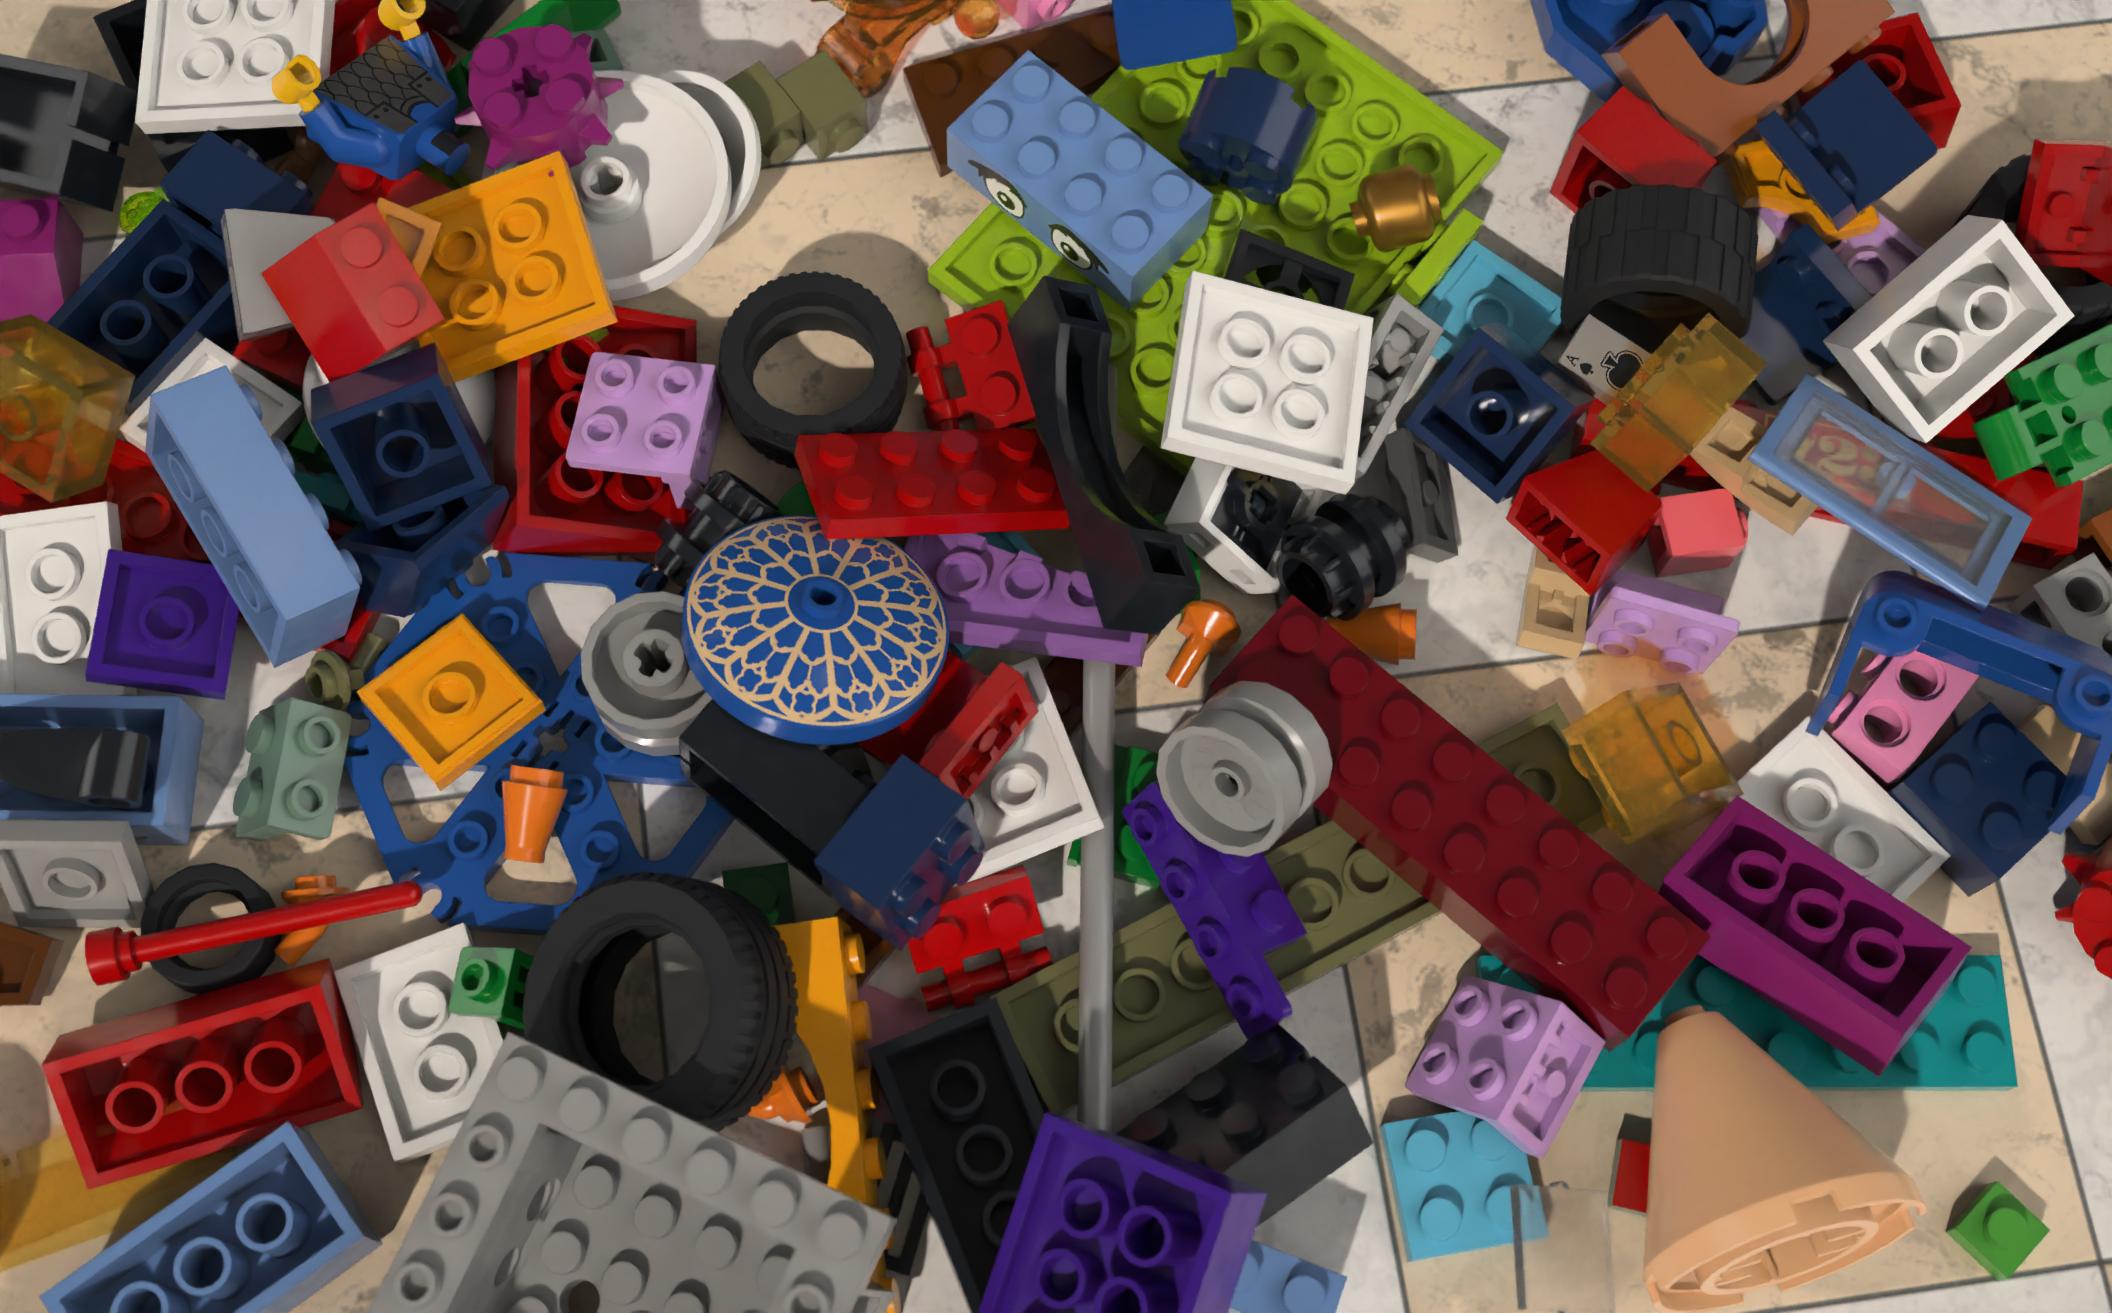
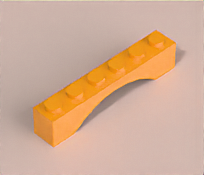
M839 917L772 926L780 933V940L785 942L787 947L786 955L790 956L793 963L792 972H795L796 975L794 988L798 990L796 1006H799L798 1016H795L794 1023H797L796 1033L808 1049L824 1088L831 1124V1168L827 1185L891 1216L887 1206L879 1207L877 1179L886 1177V1157L881 1137H872L870 1110L878 1109L879 1089L874 1069H865L863 1042L872 1039V1021L867 1001L858 1000L856 974L865 972V953L862 938L859 933L852 934L851 926ZM893 1230L885 1245L884 1250L892 1249L893 1247ZM883 1250L870 1280L895 1292L886 1313H901L898 1284L894 1277L887 1278Z

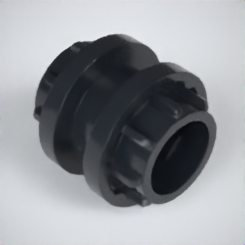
M725 469L714 473L707 484L694 479L684 494L696 507L682 525L673 519L665 517L655 531L663 541L654 554L655 564L666 576L686 590L689 579L699 561L721 539L754 522L785 516V514L767 497Z
M1350 493L1346 495L1337 494L1323 503L1317 509L1314 516L1300 519L1285 531L1281 541L1282 555L1279 557L1276 565L1280 585L1288 598L1293 594L1321 618L1329 616L1333 619L1337 617L1342 621L1352 620L1371 605L1373 598L1382 597L1401 584L1407 569L1406 557L1411 549L1409 535L1401 518L1385 502L1374 496L1362 498Z

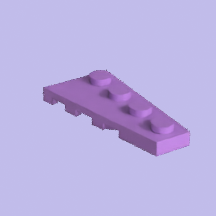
M975 533L907 537L904 550L931 577L944 602L948 616L950 643L1142 667L1149 634L1104 629L1085 573L1075 570L1069 574L1045 565L1044 558L1022 550L1019 551L1018 555L989 545L986 537Z

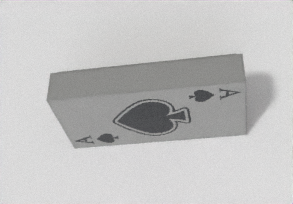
M1590 314L1582 320L1554 364L1586 392L1656 435L1664 430L1693 383L1692 380Z

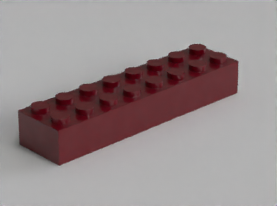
M1293 594L1208 686L1203 705L1221 688L1239 681L1264 682L1291 694L1310 711L1327 737L1333 763L1329 786L1313 805L1541 996L1563 1002L1606 1042L1603 1047L1608 1052L1633 1035L1711 938L1703 929Z

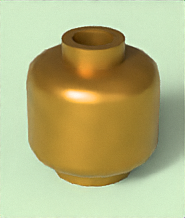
M1412 164L1400 165L1365 176L1359 184L1361 200L1349 203L1358 238L1370 235L1374 246L1381 252H1390L1427 241L1434 233V222L1443 220L1431 173L1421 175L1416 166Z

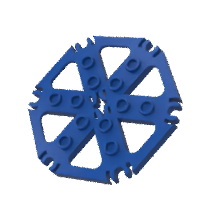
M503 552L512 571L511 577H506L500 562L495 557L490 556L485 558L487 566L491 571V576L487 583L481 586H473L470 584L465 573L455 577L456 585L462 594L459 599L453 597L447 581L430 596L429 603L414 614L365 674L364 681L366 685L435 634L439 628L447 625L463 613L542 700L546 711L468 770L485 773L439 832L427 842L414 843L406 839L383 783L387 770L393 765L419 766L361 701L357 694L359 689H355L353 697L356 701L349 703L346 711L351 715L352 719L369 720L370 726L366 733L361 736L349 735L346 750L362 756L350 757L345 755L344 765L393 883L411 879V881L417 882L422 887L423 895L431 889L441 890V900L431 912V915L443 924L451 919L447 923L449 927L464 923L470 931L544 936L545 933H548L550 925L554 919L557 920L562 910L569 907L577 896H582L584 891L591 887L595 888L597 884L604 880L610 881L612 877L625 876L633 872L667 873L691 878L735 820L706 796L704 809L667 857L651 861L643 858L638 853L607 781L697 787L681 775L680 754L654 757L626 748L607 732L582 681L581 651L564 673L559 676L528 606V596L531 590L542 583L605 587L615 595V603L637 593L661 592L667 585L668 578L660 569L653 572L650 563ZM647 578L644 588H641L644 580ZM682 589L679 596L685 597L686 590ZM559 703L557 707L553 710V712L549 715V717H547L548 713L555 706V704ZM567 728L563 734V739L568 745L567 749L562 754L556 750H551L546 756L540 757L544 747L538 739L539 736L544 732L555 735L560 729ZM522 747H524V749L520 752L517 758H515V755L518 753V751ZM511 765L565 772L562 788L569 790L554 829L577 880L575 895L565 904L544 905L497 901L492 899L486 891L487 884L507 860L504 858L506 843L502 780L509 781ZM459 902H461L462 904H461V906H460V908H459L457 914L452 918V916H453V915L455 914V912L457 911Z

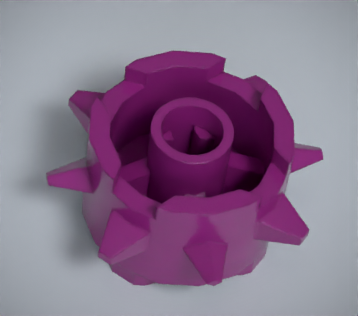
M550 24L538 27H520L496 38H487L481 41L473 52V58L467 64L470 69L468 95L473 106L457 114L455 122L460 125L483 126L490 140L485 162L488 168L495 171L510 162L522 165L557 151L561 152L569 168L581 164L587 158L584 151L591 145L608 146L613 138L607 130L608 105L605 98L623 88L624 82L623 79L596 77L589 61L593 43L592 37L583 33L573 39L570 31L557 24ZM553 170L548 173L549 177L554 176Z

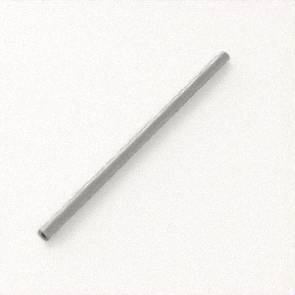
M1108 363V406L1111 433L1117 453L1118 368ZM1083 660L1082 772L1104 828L1081 837L1077 1122L1111 1133L1115 664Z

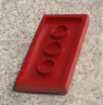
M1013 427L995 430L952 429L948 431L927 432L890 431L887 433L859 434L829 433L825 435H798L794 455L825 539L1068 529L1070 525L1048 453L1036 428L1021 429Z

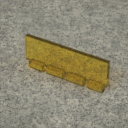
M177 1097L170 1099L162 1116L186 1107L180 1103ZM110 1121L96 1125L97 1138L119 1131ZM67 1133L17 1150L16 1157L22 1177L15 1179L9 1157L7 1155L0 1156V1273L146 1222L237 1158L235 1147L89 1190L87 1189Z

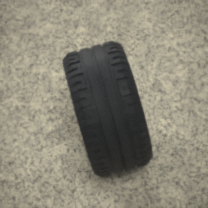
M633 872L625 876L612 877L610 881L604 880L597 884L595 888L591 887L584 891L582 896H577L569 907H566L559 913L557 920L554 919L548 933H545L541 939L529 968L523 1001L525 1039L719 1132L725 1126L738 1122L739 1118H744L751 1111V1107H756L762 1101L763 1094L767 1095L773 1087L772 1081L778 1079L782 1073V1065L785 1066L787 1062L788 1049L791 1050L794 1042L792 1039L793 1032L796 1033L797 1023H794L795 1016H798L799 1007L796 1006L798 990L794 988L796 975L795 972H792L793 963L790 956L786 955L787 947L785 942L780 940V933L775 927L771 926V921L767 915L761 914L760 908L749 903L747 898L737 894L736 891L723 888V886L715 883L667 873ZM673 932L683 937L702 960L711 989L709 1022L697 1051L675 1074L654 1082L639 1074L621 1051L613 1025L615 991L625 967L648 942Z

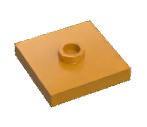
M463 613L357 691L361 701L440 791L546 711L542 700Z

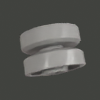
M666 591L637 593L611 605L590 627L581 651L582 681L607 732L626 748L654 757L679 755V736L713 700L696 679L684 653L681 639V617L684 597Z
M1239 681L1221 688L1201 707L1196 715L1189 717L1171 733L1159 749L1156 774L1162 798L1175 819L1199 842L1224 854L1250 856L1268 850L1287 831L1293 822L1299 819L1329 786L1333 763L1327 737L1313 714L1291 694L1264 682Z

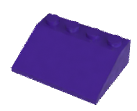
M1045 1112L978 1313H1228L1267 1192L1204 1165L1066 1117Z

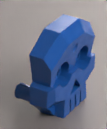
M1530 0L1545 52L1605 103L1623 84L1601 54L1648 16L1667 13L1702 63L1716 76L1726 75L1754 48L1769 22L1765 0Z

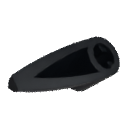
M118 729L0 730V780L31 793L80 802L90 806L108 809L140 808L143 800L151 739L140 733Z

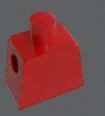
M1596 449L1524 477L1506 520L1591 596L1646 541L1663 508L1661 499L1657 497L1661 492V480L1656 471L1646 464H1638L1627 471L1606 451Z

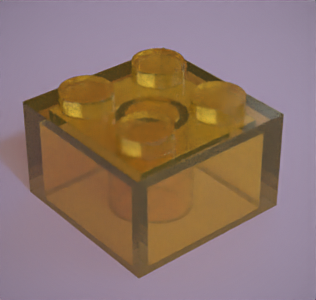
M1707 313L1691 331L1680 323L1636 371L1628 383L1597 415L1596 418L1605 426L1590 444L1643 490L1648 492L1692 452L1768 363L1710 313Z
M32 314L0 321V472L51 503L103 485L135 375Z
M1680 682L1623 691L1562 730L1570 745L1569 755L1573 765L1582 776L1590 780L1602 802L1601 812L1605 822L1615 834L1622 837L1626 846L1682 831L1729 804L1737 795L1739 797L1744 795Z

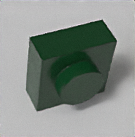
M788 862L722 871L724 888L736 891L737 894L747 898L749 903L760 908L761 914H766L771 921V926L796 923Z

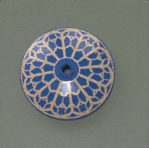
M791 515L769 518L744 526L725 536L702 557L695 567L686 588L681 617V639L685 656L696 679L708 695L729 714L746 725L777 738L814 745H836L863 741L882 735L907 721L924 705L935 689L943 669L949 645V624L944 602L931 577L908 552L886 537L825 539L817 516Z

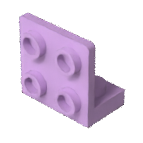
M594 352L590 357L565 455L569 466L661 477L663 483L669 484L676 507L694 510L696 506L685 496L684 492L694 479L705 484L709 480L726 405L715 365Z
M1619 569L1596 593L1591 595L1588 606L1585 641L1597 644V648L1600 651L1611 656L1627 658L1636 655L1657 661L1662 669L1680 675L1703 674L1738 635L1740 621L1720 615L1724 600L1722 597Z
M1469 975L1463 979L1451 999L1448 1008L1407 1079L1405 1087L1415 1096L1486 1120L1522 1152L1544 1159L1606 1042L1561 1001Z

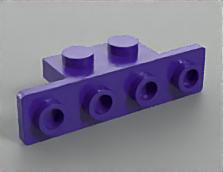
M1159 782L1151 783L1123 808V815L1130 826L1134 838L1141 846L1158 877L1165 895L1174 906L1194 943L1197 953L1207 966L1227 1003L1230 1013L1236 1019L1243 1034L1249 1039L1258 1033L1267 1032L1289 1017L1293 1009L1264 956L1295 943L1307 932L1262 852L1250 856L1224 854L1199 842L1177 822L1162 798Z

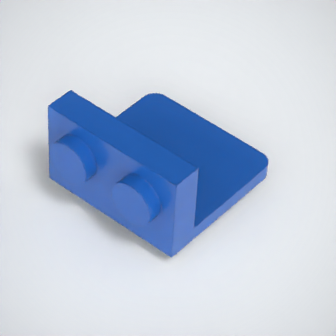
M1112 0L1120 63L1127 70L1229 53L1237 47L1231 0Z

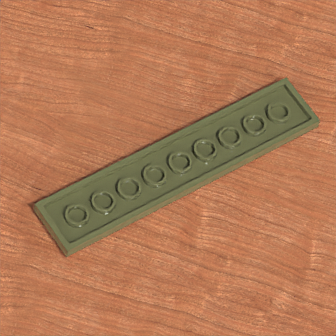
M1558 703L1477 744V746L1586 835H1590L1617 821L1625 813ZM1332 820L1263 855L1307 932L1295 943L1264 956L1286 996L1442 913ZM1172 903L1113 933L1112 1088L1237 1022L1230 1013L1227 1003L1203 959L1197 953L1194 943ZM1079 951L990 996V999L996 997L1027 1074L1048 1113L1060 1116L1076 1108L1078 1104Z

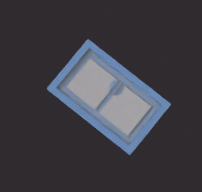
M1808 373L1799 382L1747 459L1980 612L1989 604L2032 520L2030 516Z

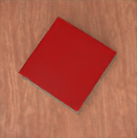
M1623 1138L1616 1141L1607 1208L1646 1217L1650 1160L1649 1144Z

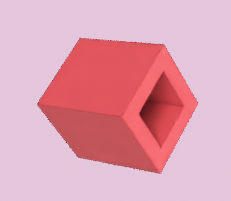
M1725 488L1660 497L1663 508L1646 539L1656 578L1727 568L1746 546L1748 523L1744 511L1741 508H1736L1733 495Z

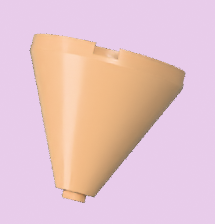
M1697 1005L1678 1010L1665 1019L1667 1027L1658 1034L1656 1046L1642 1274L1643 1281L1656 1310L1663 1313L1712 1311L1743 1304L1744 1299L1741 1292L1777 1283L1782 1293L1849 1267L1881 1251L1912 1231L1916 1226L1908 1211L1911 1205H1914L1918 1216L1927 1214V1206L1916 1182L1907 1172L1721 1013L1715 1011L1705 1012L1703 1006Z

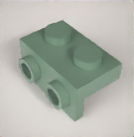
M293 697L259 711V714L253 718L246 735V751L251 753L247 776L238 785L233 801L234 815L239 816L235 836L258 842L285 833L315 840H323L330 837L352 717L349 713Z

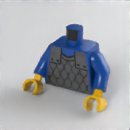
M382 0L378 8L380 21L389 29L400 31L403 40L399 41L392 35H389L322 82L318 66L305 55L295 56L286 64V68H283L273 77L272 92L275 97L289 105L297 103L300 105L302 110L299 112V116L307 126V137L319 143L329 158L335 162L368 168L390 180H401L425 161L446 175H453L463 166L469 155V145L454 135L458 98L428 31L420 32L416 22L426 9L425 0H400V4L405 11L398 6L396 0Z

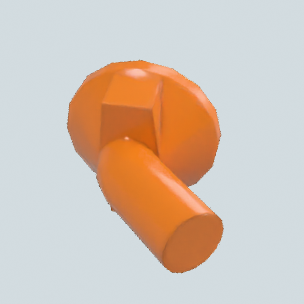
M1211 599L1191 601L1184 606L1176 630L1186 636L1188 640L1165 674L1166 677L1173 684L1181 688H1187L1210 652L1223 657L1229 651L1231 646L1238 641L1241 634L1240 626L1230 608L1221 602Z
M336 875L294 878L295 890L281 892V899L288 905L349 893L350 888L336 887ZM329 924L290 932L274 949V952L287 964L295 967L323 936Z
M786 1064L785 1066L782 1065V1073L776 1081H772L773 1087L767 1095L763 1094L762 1101L756 1107H751V1111L747 1116L759 1119H772L780 1116L787 1123L795 1120L808 1124L814 1120L810 1107L819 1102L817 1093L801 1066L790 1071Z

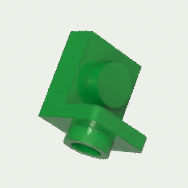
M464 947L459 956L448 1006L449 1011L459 1016L488 1017L525 1030L523 1024V1001L528 971L534 956L516 948Z

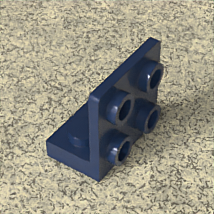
M1857 61L1787 119L1783 120L1774 110L1755 126L1765 145L1837 231L1846 226L1937 154L1936 144L1864 61Z
M1806 223L1788 235L1769 265L1755 273L1749 331L1745 337L1740 338L1738 344L1730 349L1723 350V352L1769 405L1775 406L1793 393L1806 373L1816 378L1839 362L1823 340L1873 296L1810 225Z

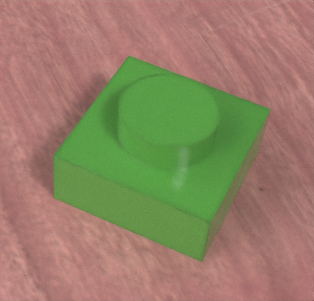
M1995 1181L1986 1184L1945 1232L1997 1281L2011 1277L2048 1234L2050 1229L2003 1185Z

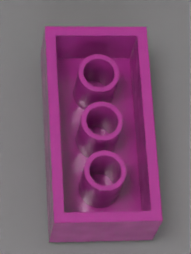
M1738 795L1665 875L1658 894L1711 936L1699 951V955L1878 1077L1881 1076L1946 992L1972 948Z

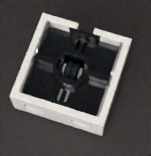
M1196 457L1164 525L1168 529L1181 534L1185 544L1240 593H1278L1281 585L1277 576L1276 565L1279 557L1282 555V537L1285 531L1300 519L1313 516L1324 489Z

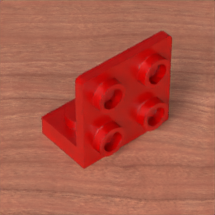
M947 651L937 685L924 705L912 717L896 728L882 735L858 742L864 752L889 768L893 766L902 754L968 800L1038 713V708L1022 674L1000 662L988 676Z

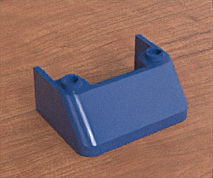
M1884 571L1873 576L1868 581L1857 601L1805 732L1815 736L1819 735L1842 697L1861 647L1888 657H1900L1913 651H1918L2050 703L2054 706L2059 719L2068 728L2082 734L2047 829L2061 835L2095 799L2112 752V657L2097 646L1991 605H1987L1980 612L1945 588L1902 571Z

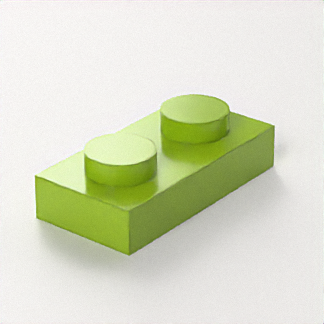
M1463 208L1450 226L1441 221L1435 227L1432 237L1425 241L1421 252L1425 254L1424 258L1415 268L1407 263L1392 281L1387 294L1393 296L1397 293L1419 309L1473 240L1476 241L1484 221Z

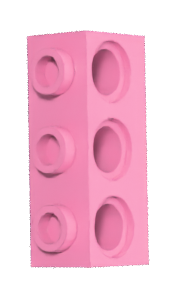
M1913 651L1900 657H1888L1875 653L1861 671V674L1869 679V681L1858 695L1849 689L1840 698L1827 720L1834 725L1828 732V735L1885 790L1908 771L1979 678V675L1918 651ZM1900 676L1910 679L1916 685L1919 696L1912 695L1904 689L1900 682ZM1864 721L1873 723L1880 729L1884 737V743L1872 739L1867 734Z

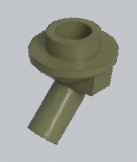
M368 632L354 658L348 663L330 650L315 653L310 667L305 674L306 690L311 700L322 706L345 711L355 689L365 686V674L387 649L388 643L380 636Z

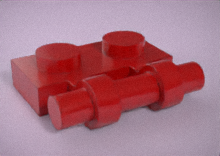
M1003 300L945 319L944 321L951 340L949 344L934 347L927 326L914 328L905 333L911 355L907 357L912 377L919 378L927 403V407L922 411L928 429H935V431L960 429L958 422L973 417L975 418L978 430L1018 428L1037 421L1007 327L1011 317ZM959 366L967 395L950 399L942 371Z
M1023 865L967 882L962 886L952 887L939 903L941 910L930 930L919 939L912 937L907 943L917 974L942 967L945 979L920 987L928 1012L952 1004L955 1010L975 1004L973 997L1012 986L1053 964L1047 946L1025 953L1021 951L1019 941L1044 933L1030 878ZM998 948L1001 961L965 972L963 959Z

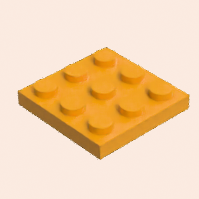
M560 151L407 208L443 223L421 281L447 323L418 339L420 348L434 342L436 343L454 383L618 322L568 163ZM553 170L554 176L549 177L548 173Z

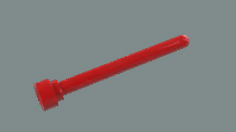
M408 880L137 936L133 930L123 932L118 926L88 932L85 937L86 963L90 976L97 986L125 981L130 978L131 972L141 970L144 962L414 907L422 900L423 890L417 882Z

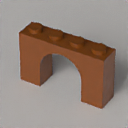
M1784 0L1788 15V28L1783 48L1770 68L1759 77L1744 84L1732 83L1713 74L1702 63L1667 13L1646 17L1602 53L1601 56L1626 89L1636 97L1650 102L1657 109L1661 117L1685 136L1693 137L1699 141L1706 152L1717 160L1715 168L1729 159L1738 150L1739 147L1735 141L1752 127L1757 131L1755 126L1774 110L1782 116L1786 111L1783 102L1799 89L1803 93L1808 92L1828 79L1834 72L1830 64L1846 51H1849L1850 54L1857 53L1875 41L1882 33L1878 25L1895 11L1887 0Z

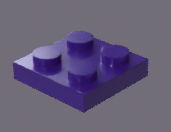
M108 549L85 672L86 681L225 700L239 608L215 567L211 564Z

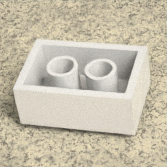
M1967 215L1827 336L1823 342L1890 427L1904 436L1927 443L2072 319L2074 314L2003 220Z

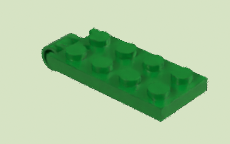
M2112 323L2007 373L2004 379L2016 404L1971 424L1997 481L2017 475L2044 462L2058 489L2073 484L2111 464Z

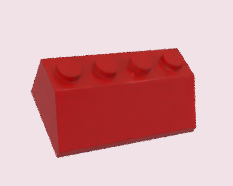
M330 958L61 1034L41 1064L88 1190L265 1138L288 1121L298 1127H303L363 1109L364 1105L352 1028Z

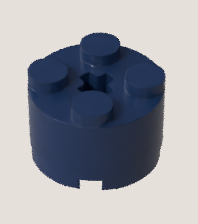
M1229 67L1226 77L1216 78V69L1209 71L1203 80L1178 142L1180 152L1188 161L1185 172L1193 180L1203 185L1216 186L1220 182L1232 188L1242 190L1243 195L1255 203L1273 205L1278 195L1288 191L1293 184L1318 121L1317 111L1309 101L1305 110H1303L1291 100L1295 89L1268 74L1248 68Z

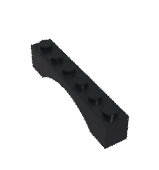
M1043 276L1009 321L1007 327L1104 629L1158 635L1201 588L1182 535L1163 527L1144 510L1130 490L1120 467L1111 433L1108 406V363L1112 332L1096 287Z

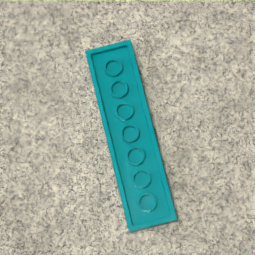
M1480 955L1476 959L1477 978L1540 995L1494 955ZM1696 955L1628 1040L1610 1052L1604 1047L1602 1048L1580 1091H1654L1657 1036L1667 1027L1665 1019L1678 1010L1697 1005L1703 1006L1705 1012L1715 1011L1721 1013L1811 1091H2008L2018 1087L2001 955H1967L1946 992L1880 1077L1701 955Z

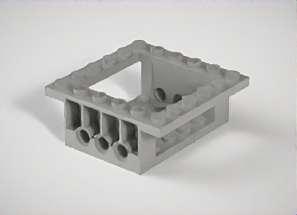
M508 1032L367 1313H571L568 1305L570 1293L577 1284L586 1280L594 1284L599 1292L600 1305L597 1313H641L644 1311L650 1313H886L895 1292L870 1280L897 1219L521 1036Z

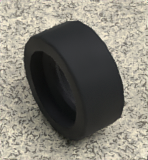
M217 863L188 866L165 879L148 899L140 921L141 935L174 929L179 916L189 904L207 893L222 892L234 895L244 903L248 913L276 908V905L264 888L238 868ZM282 934L246 941L244 946L231 960L214 968L203 969L191 966L181 959L179 955L149 962L154 970L186 992L201 995L260 978L274 961L276 956L274 949L280 944Z

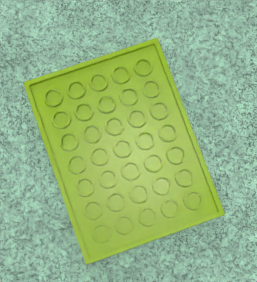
M1231 0L1237 36V47L1233 51L1134 70H1127L1120 66L1090 98L1186 173L1188 161L1180 152L1178 142L1203 80L1209 71L1216 69V78L1226 77L1229 67H1242L1268 74L1287 83L1295 89L1291 100L1303 110H1305L1309 101L1317 111L1318 121L1291 188L1279 194L1275 204L1262 205L1255 203L1245 197L1242 190L1232 188L1220 182L1216 186H1207L1199 183L1213 194L1207 231L1129 311L993 202L927 270L928 282L966 311L1003 300L1007 305L1011 319L1043 276L1095 286L1112 332L1109 364H1113L1118 368L1117 426L1185 477L1196 457L1161 449V441L1185 285L1192 271L1222 278L1234 239L1240 229H1243L1354 273L1355 276L1344 310L1365 315L1366 312L1377 306L1384 298L1399 271L1407 263L1412 265L1422 254L1421 249L1425 241L1390 252H1381L1374 246L1370 235L1358 238L1349 203L1361 200L1359 184L1362 178L1404 164L1416 166L1421 175L1431 173L1443 217L1441 221L1448 224L1496 169L1504 154V151L1290 0ZM1441 221L1434 222V228H1435ZM1256 270L1242 278L1244 281L1263 287L1257 277ZM1311 288L1307 293H1303L1305 300L1319 304L1317 295ZM1273 291L1280 294H1284V292L1281 291Z

